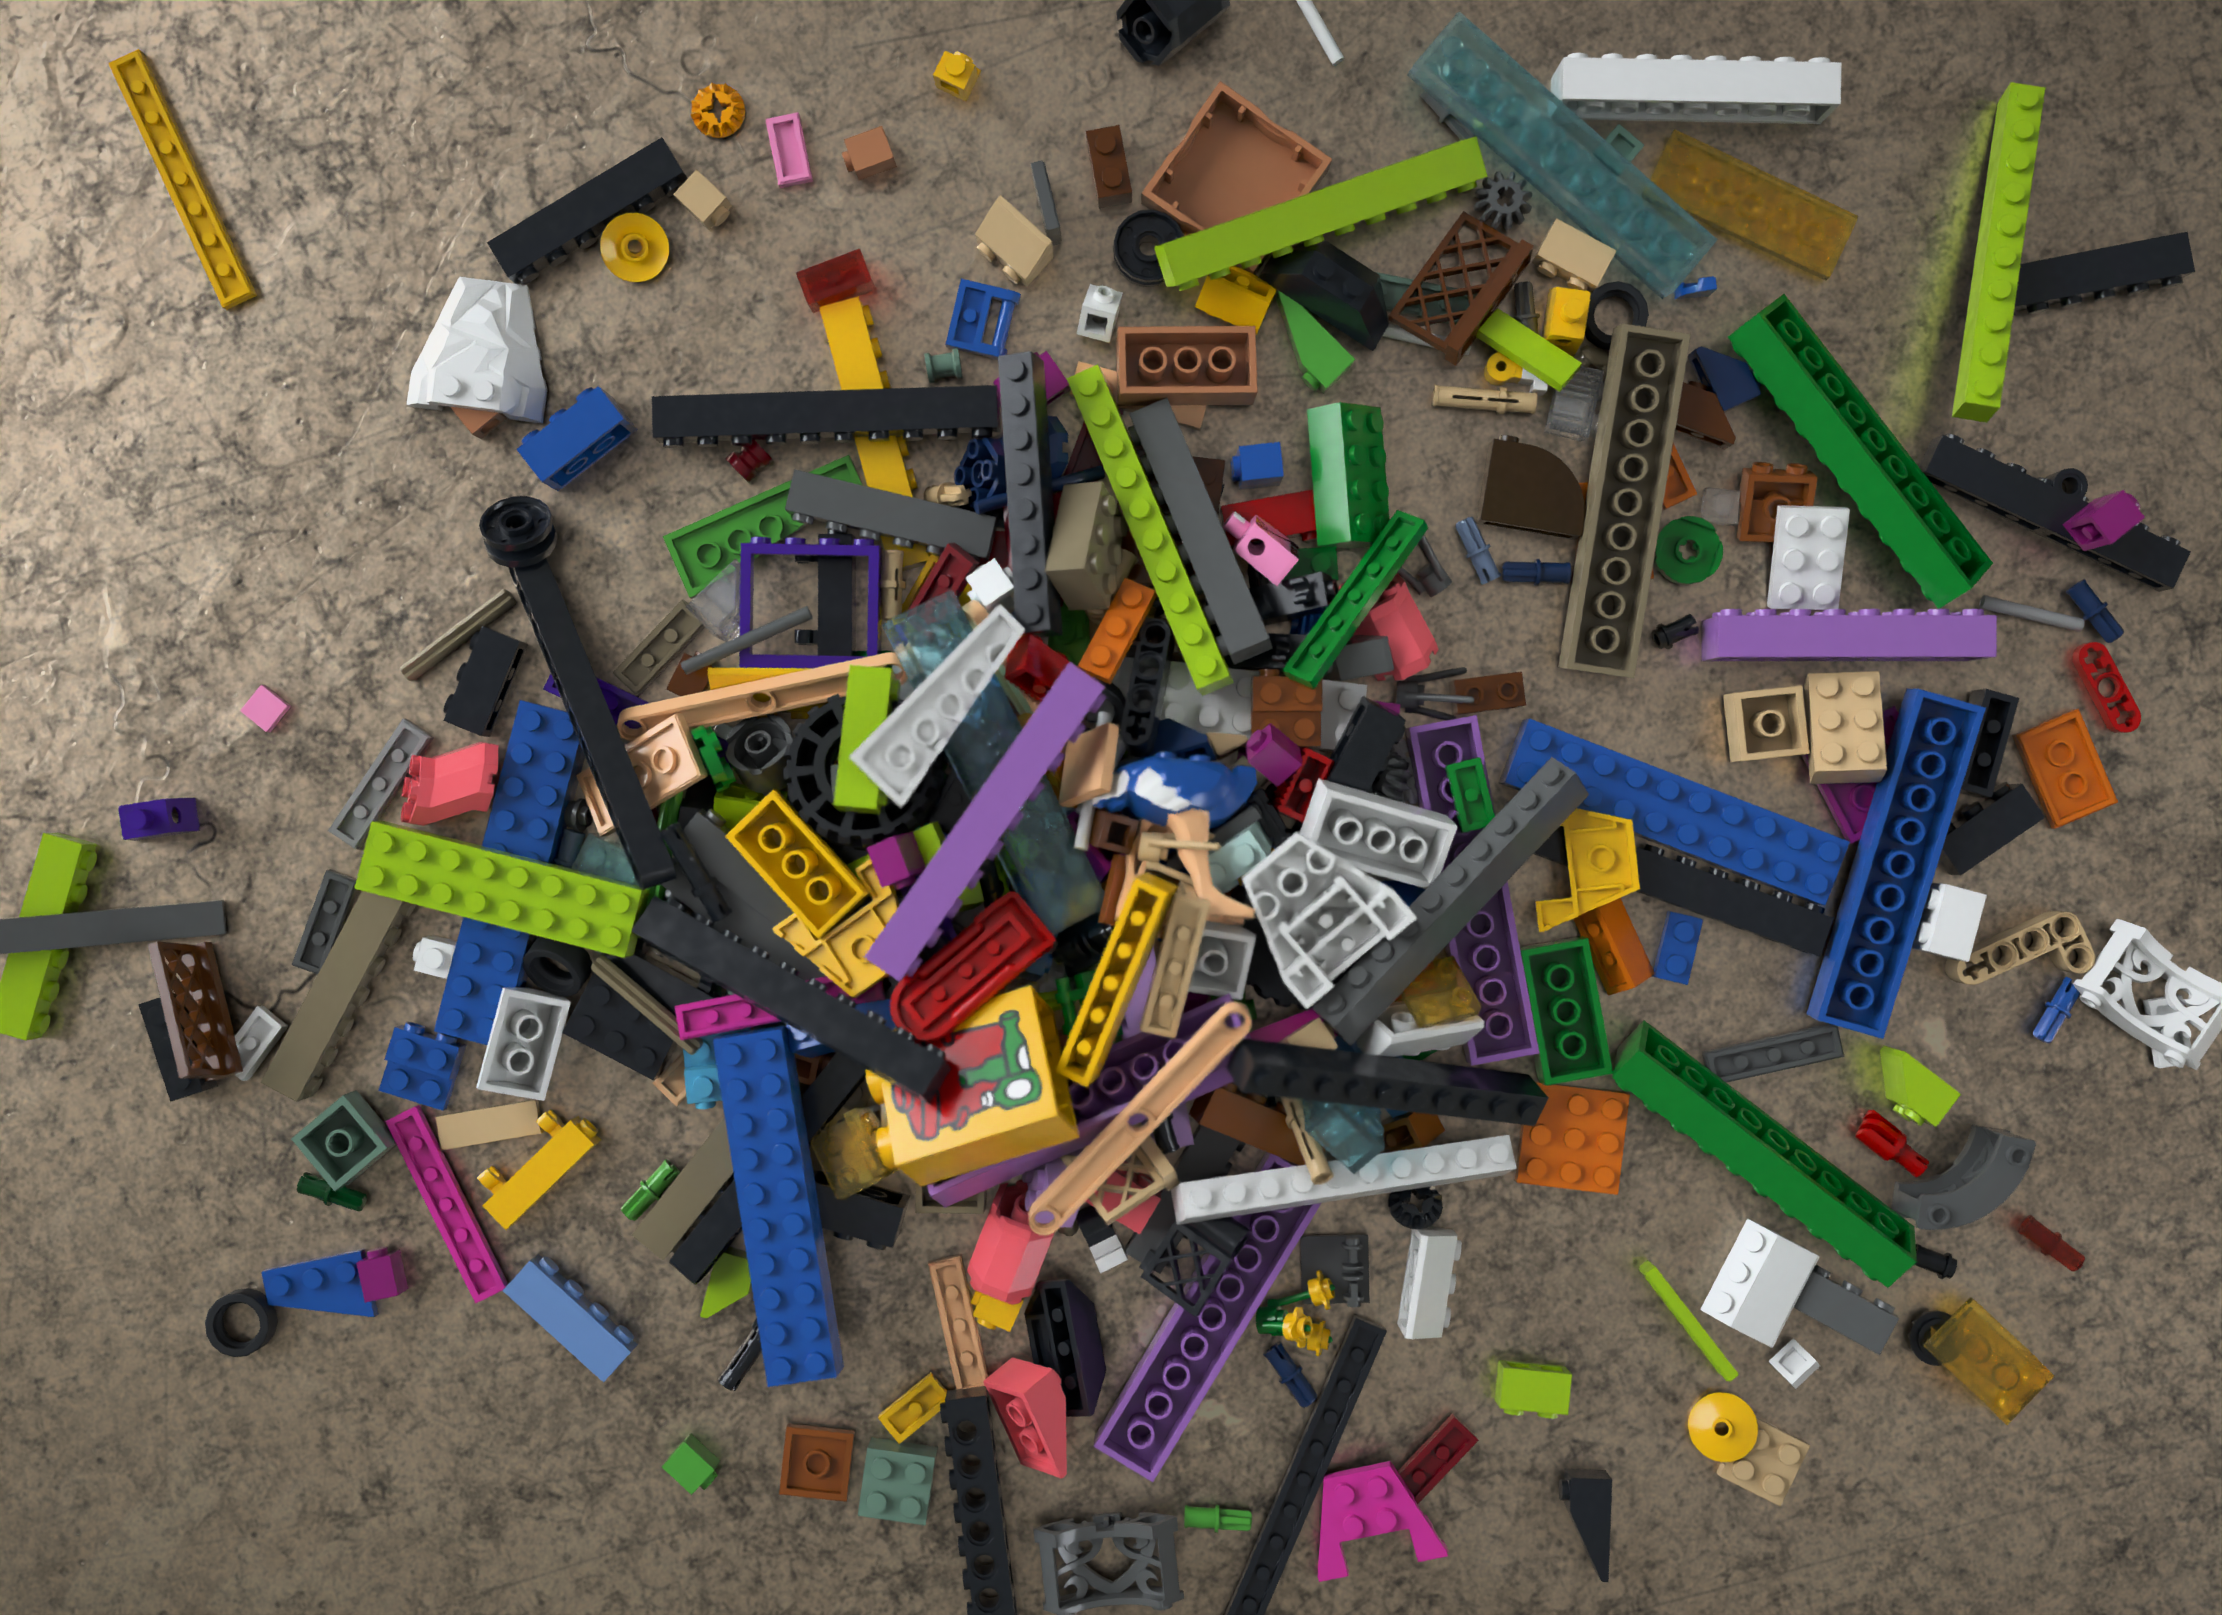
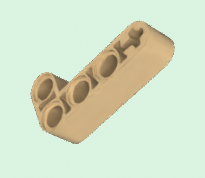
M2052 910L1974 944L1969 962L1948 958L1945 970L1947 976L1954 982L1976 985L2045 953H2049L2053 964L2059 970L2082 974L2088 972L2094 966L2095 953L2078 917L2070 912ZM2061 918L2064 928L2057 935L2054 926L2055 922ZM2030 932L2033 937V943L2031 947L2026 949L2023 939ZM1999 946L2002 950V958L1999 962L1995 963L1992 958V952ZM2075 949L2078 954V960L2072 966L2068 958L2070 952ZM1966 963H1971V964H1978V963H1980L1981 966H1979V965H1973V966L1967 968V967H1966ZM1966 969L1967 975L1963 974L1962 971Z

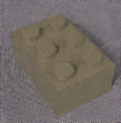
M1103 482L1066 484L1063 486L1045 572L1070 611L1107 609L1110 605L1111 595L1116 591L1115 575L1117 565H1120L1122 561L1121 546L1123 537L1128 532V524L1117 508L1114 497L1109 494Z

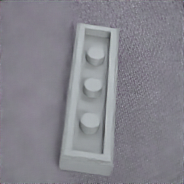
M403 718L328 831L354 849H360L368 837L371 821L380 820L402 787L404 778L410 775L409 765L411 756H422L434 737L408 719Z

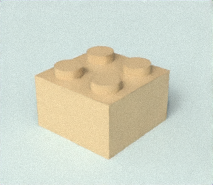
M1802 685L1723 695L1730 762L1810 754Z

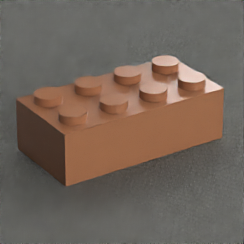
M1255 326L1118 327L1116 337L1118 406H1148L1164 398L1168 399L1170 405H1253L1257 395Z

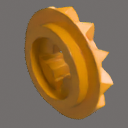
M711 82L704 89H699L695 99L691 100V117L694 124L703 134L709 137H728L734 134L744 121V101L738 91L726 83L714 84ZM714 98L719 101L721 106H727L726 109L721 111L720 123L714 113H708L709 110L714 108Z

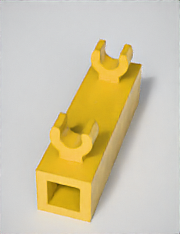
M551 1109L548 1112H544L536 1122L552 1138L508 1181L503 1178L502 1174L493 1165L477 1177L480 1183L494 1194L482 1206L505 1230L522 1218L601 1141L596 1135L598 1133L597 1128L588 1119H581L577 1116L564 1125L558 1115Z

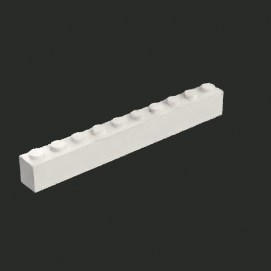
M1504 1135L1327 1161L1334 1176L1328 1182L1319 1185L1312 1183L1307 1166L1300 1165L1179 1183L1171 1190L1176 1222L1179 1225L1503 1176L1517 1168L1510 1136Z

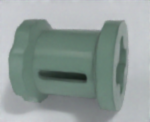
M958 348L953 349L951 353L933 356L930 353H924L929 384L935 383V380L952 376H956L958 379L963 378Z

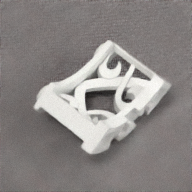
M2116 919L2110 928L2113 935L2096 958L2092 969L2085 974L2082 980L2076 979L2073 983L2074 987L2081 994L2080 1000L2087 1006L2097 1009L2134 1038L2162 1053L2164 1059L2179 1068H2183L2186 1065L2197 1070L2201 1065L2200 1060L2222 1029V983L2198 972L2190 966L2186 971L2182 970L2177 964L2170 961L2173 954L2166 950L2146 928ZM2142 962L2148 967V972L2146 975L2135 973L2132 969L2135 971L2141 970L2140 963ZM2112 970L2119 974V978L2112 977L2106 980ZM2161 976L2167 980L2165 984V998L2175 1013L2140 1015L2133 997L2132 981L2147 983ZM2103 982L2111 985L2110 994L2101 987ZM2179 989L2188 993L2189 997L2187 1000H2178L2176 993ZM2213 1007L2217 1008L2207 1023L2198 1017ZM2186 1021L2201 1031L2190 1048L2176 1042L2174 1039L2176 1032L2181 1033L2185 1038L2191 1037L2190 1028L2183 1023ZM2161 1027L2160 1033L2152 1028Z

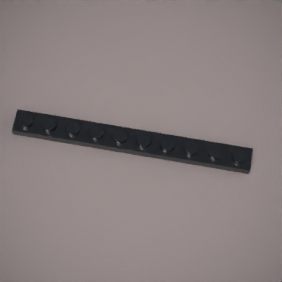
M1354 1315L1225 1615L1265 1614L1387 1333L1386 1328Z

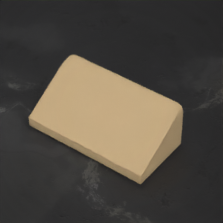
M1205 733L1216 753L1217 760L1213 762H1217L1235 753L1248 740L1246 735Z

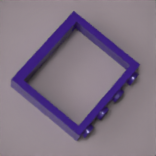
M751 537V543H741L740 636L753 630L754 555L869 557L867 656L753 654V646L739 651V668H817L881 654L880 581H882L881 551L883 548L879 545H874L873 539H854V545H840V539L819 538V544H806V538L790 537L785 538V544H771V538Z

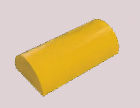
M773 789L725 836L818 940L841 924L870 895L869 890L817 832L801 818L797 810L778 789Z

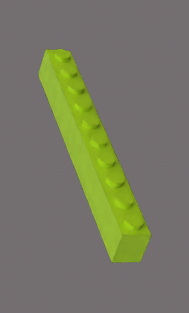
M2011 82L1997 104L1952 417L1987 423L2000 409L2045 87Z
M1477 136L1457 141L1155 246L1154 249L1166 287L1178 285L1179 291L1199 285L1197 278L1208 274L1210 279L1214 280L1231 274L1229 269L1231 266L1241 263L1242 269L1262 263L1260 256L1272 252L1273 257L1276 258L1293 252L1292 245L1303 242L1304 246L1307 247L1325 241L1323 237L1325 233L1334 231L1335 236L1354 231V223L1365 220L1366 225L1385 220V212L1396 209L1398 215L1417 208L1415 202L1426 198L1427 204L1447 198L1446 191L1457 188V192L1461 193L1478 187L1477 180L1488 177Z
M1097 364L1068 377L1069 386L1197 690L1202 696H1205L1234 683L1105 375Z

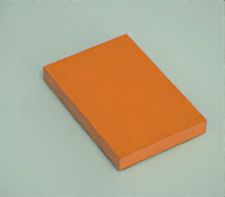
M2073 709L2012 735L2051 829L2059 828L2118 803L2079 709Z

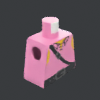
M1234 511L1222 526L1224 530L1236 538L1234 541V551L1276 586L1279 585L1299 560V546L1257 515L1248 522ZM1254 538L1261 539L1263 542L1260 544H1253L1250 541Z

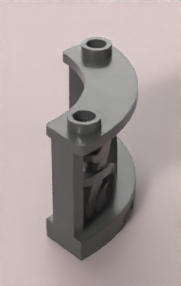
M1972 1125L1967 1143L1959 1156L1954 1160V1165L1940 1175L1936 1174L1930 1178L1914 1182L1895 1181L1891 1209L1903 1218L1915 1220V1226L1922 1230L1950 1229L1972 1223L1994 1211L2016 1190L2029 1168L2036 1142L2012 1134L2005 1129Z
M1122 1512L1094 1514L1092 1522L1082 1521V1523L1076 1524L1074 1519L1070 1518L1033 1529L1035 1543H1039L1045 1593L1043 1610L1056 1615H1076L1077 1612L1111 1605L1151 1606L1154 1610H1167L1173 1606L1172 1603L1184 1599V1591L1179 1588L1173 1533L1178 1531L1176 1516L1140 1512L1139 1517L1135 1519L1130 1517L1122 1519ZM1112 1537L1115 1546L1121 1553L1135 1559L1131 1567L1115 1581L1104 1578L1085 1564L1098 1554L1102 1547L1103 1538ZM1126 1537H1134L1137 1542L1133 1544V1548L1125 1544L1124 1539ZM1156 1539L1158 1541L1159 1557L1153 1555ZM1089 1540L1093 1547L1088 1552L1078 1556L1077 1554L1084 1552V1548L1079 1543ZM1055 1548L1065 1562L1058 1568L1056 1565ZM1148 1564L1161 1569L1162 1587L1148 1584L1147 1580L1149 1578H1154L1158 1581L1157 1572L1147 1566ZM1071 1570L1073 1573L1066 1579L1064 1589L1072 1584L1077 1587V1591L1060 1596L1058 1576ZM1088 1584L1094 1587L1095 1589L1087 1590Z

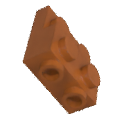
M1753 462L1752 468L1742 469L1738 498L1741 504L1737 531L1739 541L1774 542L1778 505H1814L1818 477L1811 470H1807V465L1789 463L1786 465L1785 470L1773 469L1774 465L1771 463Z
M1279 669L1259 670V676H1252L1251 735L1257 730L1262 731L1271 723L1299 747H1320L1323 680H1320L1315 689H1311L1286 676H1280Z

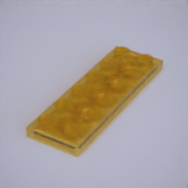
M1676 129L1672 131L1642 193L1825 281L1830 278L1859 217Z

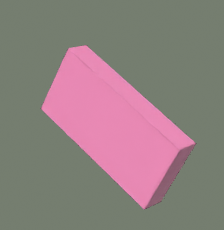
M799 113L765 119L779 187L784 188L813 182Z

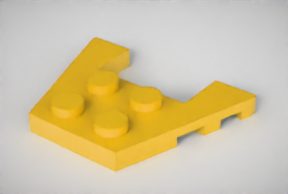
M1576 808L1560 825L1564 827L1571 897L1535 901L1539 932H1545L1552 927L1572 920L1579 915L1640 889L1633 822L1631 819Z
M871 858L854 870L864 886L869 890L873 901L829 931L821 939L818 940L795 913L772 928L775 934L788 941L799 954L812 961L820 968L819 970L852 998L860 996L889 975L864 958V956L899 907L894 885L881 888Z

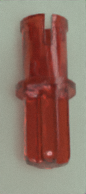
M2032 1215L2027 1216L2020 1223L2017 1231L2040 1247L2043 1255L2052 1256L2073 1272L2083 1266L2085 1256L2062 1239V1234L2059 1232L2053 1233Z

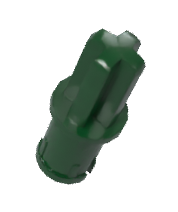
M305 1172L300 1177L297 1185L298 1193L323 1201L326 1206L334 1203L354 1211H362L367 1201V1195L347 1187L334 1191L325 1179Z

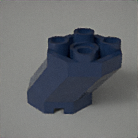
M1048 415L1052 479L1062 476L1068 464V453L1063 452V442L1068 443V432L1057 416ZM1003 432L992 438L971 439L968 442L960 466L955 469V484L964 485L965 489H970L972 492V496L968 497L970 509H974V501L1007 492Z

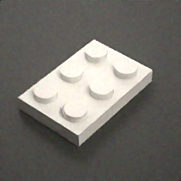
M1778 505L1767 606L1770 609H1838L1850 514L1849 508Z

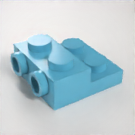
M751 1027L700 1037L703 1040V1045L693 1055H690L683 1049L687 1104L695 1103L696 1109H709L716 1106V1101H722L712 1039L724 1034L750 1031Z

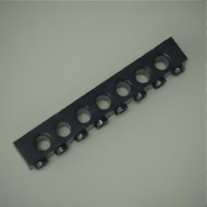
M985 1386L948 1390L945 1402L940 1403V1415L942 1424L948 1423L949 1436L944 1437L946 1456L953 1458L954 1469H949V1482L951 1490H957L958 1502L953 1503L954 1519L956 1524L961 1523L963 1535L958 1536V1549L960 1557L966 1556L967 1569H962L964 1590H970L972 1602H967V1615H1018L989 1393ZM963 1421H970L976 1426V1430L966 1433L958 1425ZM967 1455H975L981 1462L978 1465L970 1466L964 1462L963 1458ZM972 1488H979L985 1493V1496L980 1499H974L969 1496L968 1491ZM976 1522H984L989 1526V1529L985 1532H978L972 1525ZM981 1555H988L994 1562L989 1565H983L977 1561V1558ZM991 1588L998 1595L993 1598H987L981 1591Z

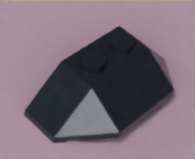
M1326 240L1307 247L1304 246V243L1292 246L1293 252L1274 258L1272 254L1258 278L1371 351H1374L1389 326L1379 274Z
M1069 1279L1041 1280L1037 1282L1035 1291L1024 1313L1033 1363L1050 1367L1060 1376V1385L1066 1397V1417L1092 1416L1095 1413L1106 1374V1364L1094 1303Z

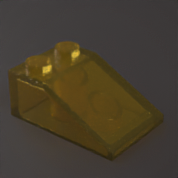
M1971 1297L1923 1345L1986 1410L2006 1425L2054 1377L2034 1354Z

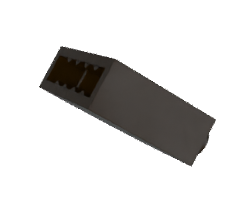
M1499 435V439H1493L1488 445L1476 524L1571 540L1580 538L1584 526L1585 504L1581 487L1569 467L1560 458L1543 448L1519 443L1518 437Z

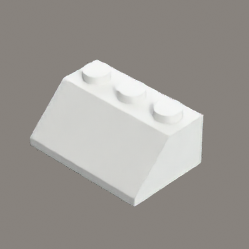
M503 987L476 1088L545 1101L571 1001L563 996H556L542 990Z
M1451 993L1393 1002L1357 1039L1356 1046L1365 1054L1387 1057L1415 1056L1420 1054V1052L1435 1049L1448 1050L1451 1046L1463 1045L1484 1028L1485 1021Z
M1747 1219L1700 1310L1729 1327L1773 1348L1820 1256L1767 1227Z
M1432 1226L1424 1229H1412L1397 1321L1406 1339L1442 1337L1443 1328L1449 1327L1451 1308L1447 1307L1448 1294L1453 1295L1456 1286V1274H1452L1454 1260L1459 1261L1462 1247L1461 1240H1457L1458 1236L1454 1230Z

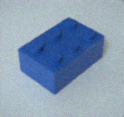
M599 386L595 389L590 387L581 392L576 398L577 403L568 410L563 408L554 413L549 418L550 424L541 431L537 429L527 434L522 439L523 445L516 449L540 481L556 491L561 490L638 430L615 399Z

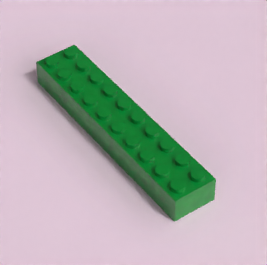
M1785 294L1781 295L1729 335L1728 338L1732 342L1734 351L1747 361L1753 369V374L1757 381L1767 387L1774 396V401L1778 408L1786 412L1795 423L1798 434L1809 441L1815 449L1819 461L1829 467L1836 476L1840 488L1850 494L1857 503L1861 515L1865 519L1870 520L1878 530L1882 542L1886 546L1891 547L1900 559L1902 568L1908 574H1912L1919 583L1923 595L1929 601H1933L1939 609L1972 589L1992 566L1993 562Z
M1645 1020L1618 1046L1612 1078L1615 1079L1616 1084L1623 1091L1632 1092L1642 1100L1648 1110L1655 1114L1659 1113L1666 1118L1678 1133L1687 1134L1697 1142L1703 1152L1708 1155H1714L1721 1160L1733 1175L1742 1176L1750 1182L1758 1194L1763 1197H1769L1779 1205L1780 1209L1788 1217L1797 1218L1805 1224L1813 1236L1818 1239L1823 1238L1834 1247L1835 1251L1843 1259L1852 1260L1860 1266L1868 1278L1873 1281L1878 1280L1889 1288L1917 1262L1915 1226Z

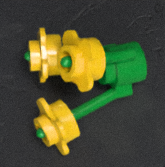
M1318 1270L1316 1271L1317 1278L1307 1281L1308 1291L1280 1299H1268L1267 1306H1259L1256 1312L1258 1333L1284 1336L1288 1341H1296L1298 1348H1304L1307 1344V1350L1316 1351V1356L1322 1354V1349L1328 1350L1329 1343L1333 1339L1331 1337V1329H1325L1326 1321L1322 1320L1320 1324L1312 1323L1311 1317L1303 1313L1302 1307H1296L1293 1313H1288L1286 1309L1282 1310L1281 1306L1311 1298L1314 1306L1324 1305L1326 1310H1330V1300L1335 1298V1286L1330 1278L1324 1279L1322 1271Z

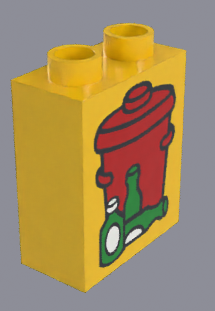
M1031 985L992 997L949 1035L938 1041H914L924 1048L929 1043L946 1054L944 1059L951 1067L950 1072L929 1105L866 1069L867 1084L873 1099L878 1105L885 1104L888 1126L879 1128L876 1132V1141L881 1159L888 1169L899 1168L921 1187L1080 1138L1067 1077L1055 1072L1061 1059L1062 1051L1054 1012Z

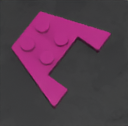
M1391 1461L1325 1474L1318 1561L1319 1582L1349 1575V1568L1341 1542L1409 1529L1418 1562L1448 1556L1447 1545L1443 1539L1439 1538L1433 1529V1524L1427 1515H1424L1414 1500V1495Z

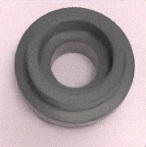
M586 799L572 800L568 803L565 810V824L575 832L585 831L593 821Z

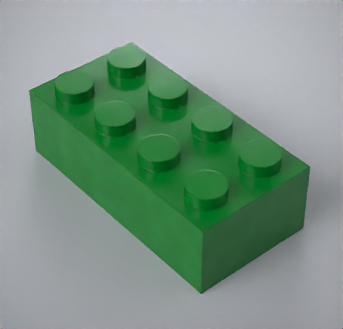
M1338 402L1307 409L1317 546L1356 549L1370 547L1390 520L1388 506L1389 488L1385 467L1386 452L1383 442L1384 421L1381 415V407Z
M1577 936L1520 947L1539 1054H1533L1538 1081L1547 1086L1613 1074L1589 938Z

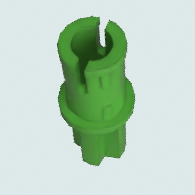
M665 1159L646 1181L642 1180L640 1182L641 1187L623 1204L621 1211L628 1219L637 1220L655 1200H659L662 1197L661 1194L680 1174V1170L674 1164L670 1166L671 1162Z
M1185 1505L1184 1528L1214 1529V1533H1218V1529L1249 1531L1251 1529L1252 1514L1249 1510L1219 1508V1505H1216L1215 1508L1189 1507Z

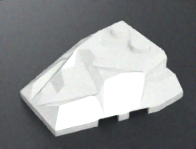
M459 277L411 371L407 405L409 407L440 411L443 410V406L503 413L511 420L543 424L547 385L541 370L540 360L542 358L536 343L534 332L536 326L528 286Z
M1298 832L1293 834L1242 877L1271 952L1278 965L1283 982L1306 1009L1334 987L1332 980L1381 939L1386 936L1390 941L1417 919L1393 889Z

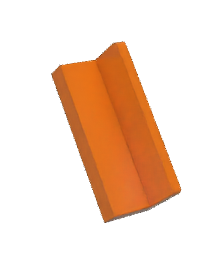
M1621 898L1573 919L1580 935L1589 938L1592 960L1608 996L1635 988L1654 975V970Z

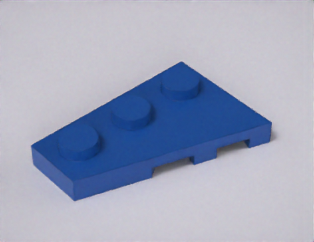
M365 1249L262 1271L261 1274L268 1305L376 1317L378 1315L376 1300L365 1303L356 1262L366 1257Z

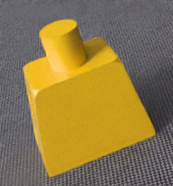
M1554 287L1548 290L1542 337L1574 357L1584 340L1591 292ZM1558 339H1567L1568 342H1567V343H1564V342H1559V341H1557V340H1558Z

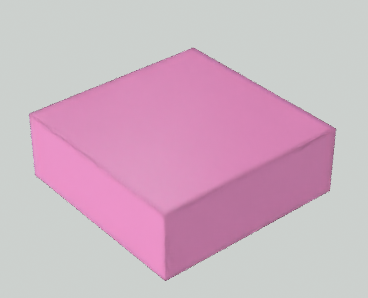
M260 685L240 711L265 732H271L290 709L291 705L266 685Z

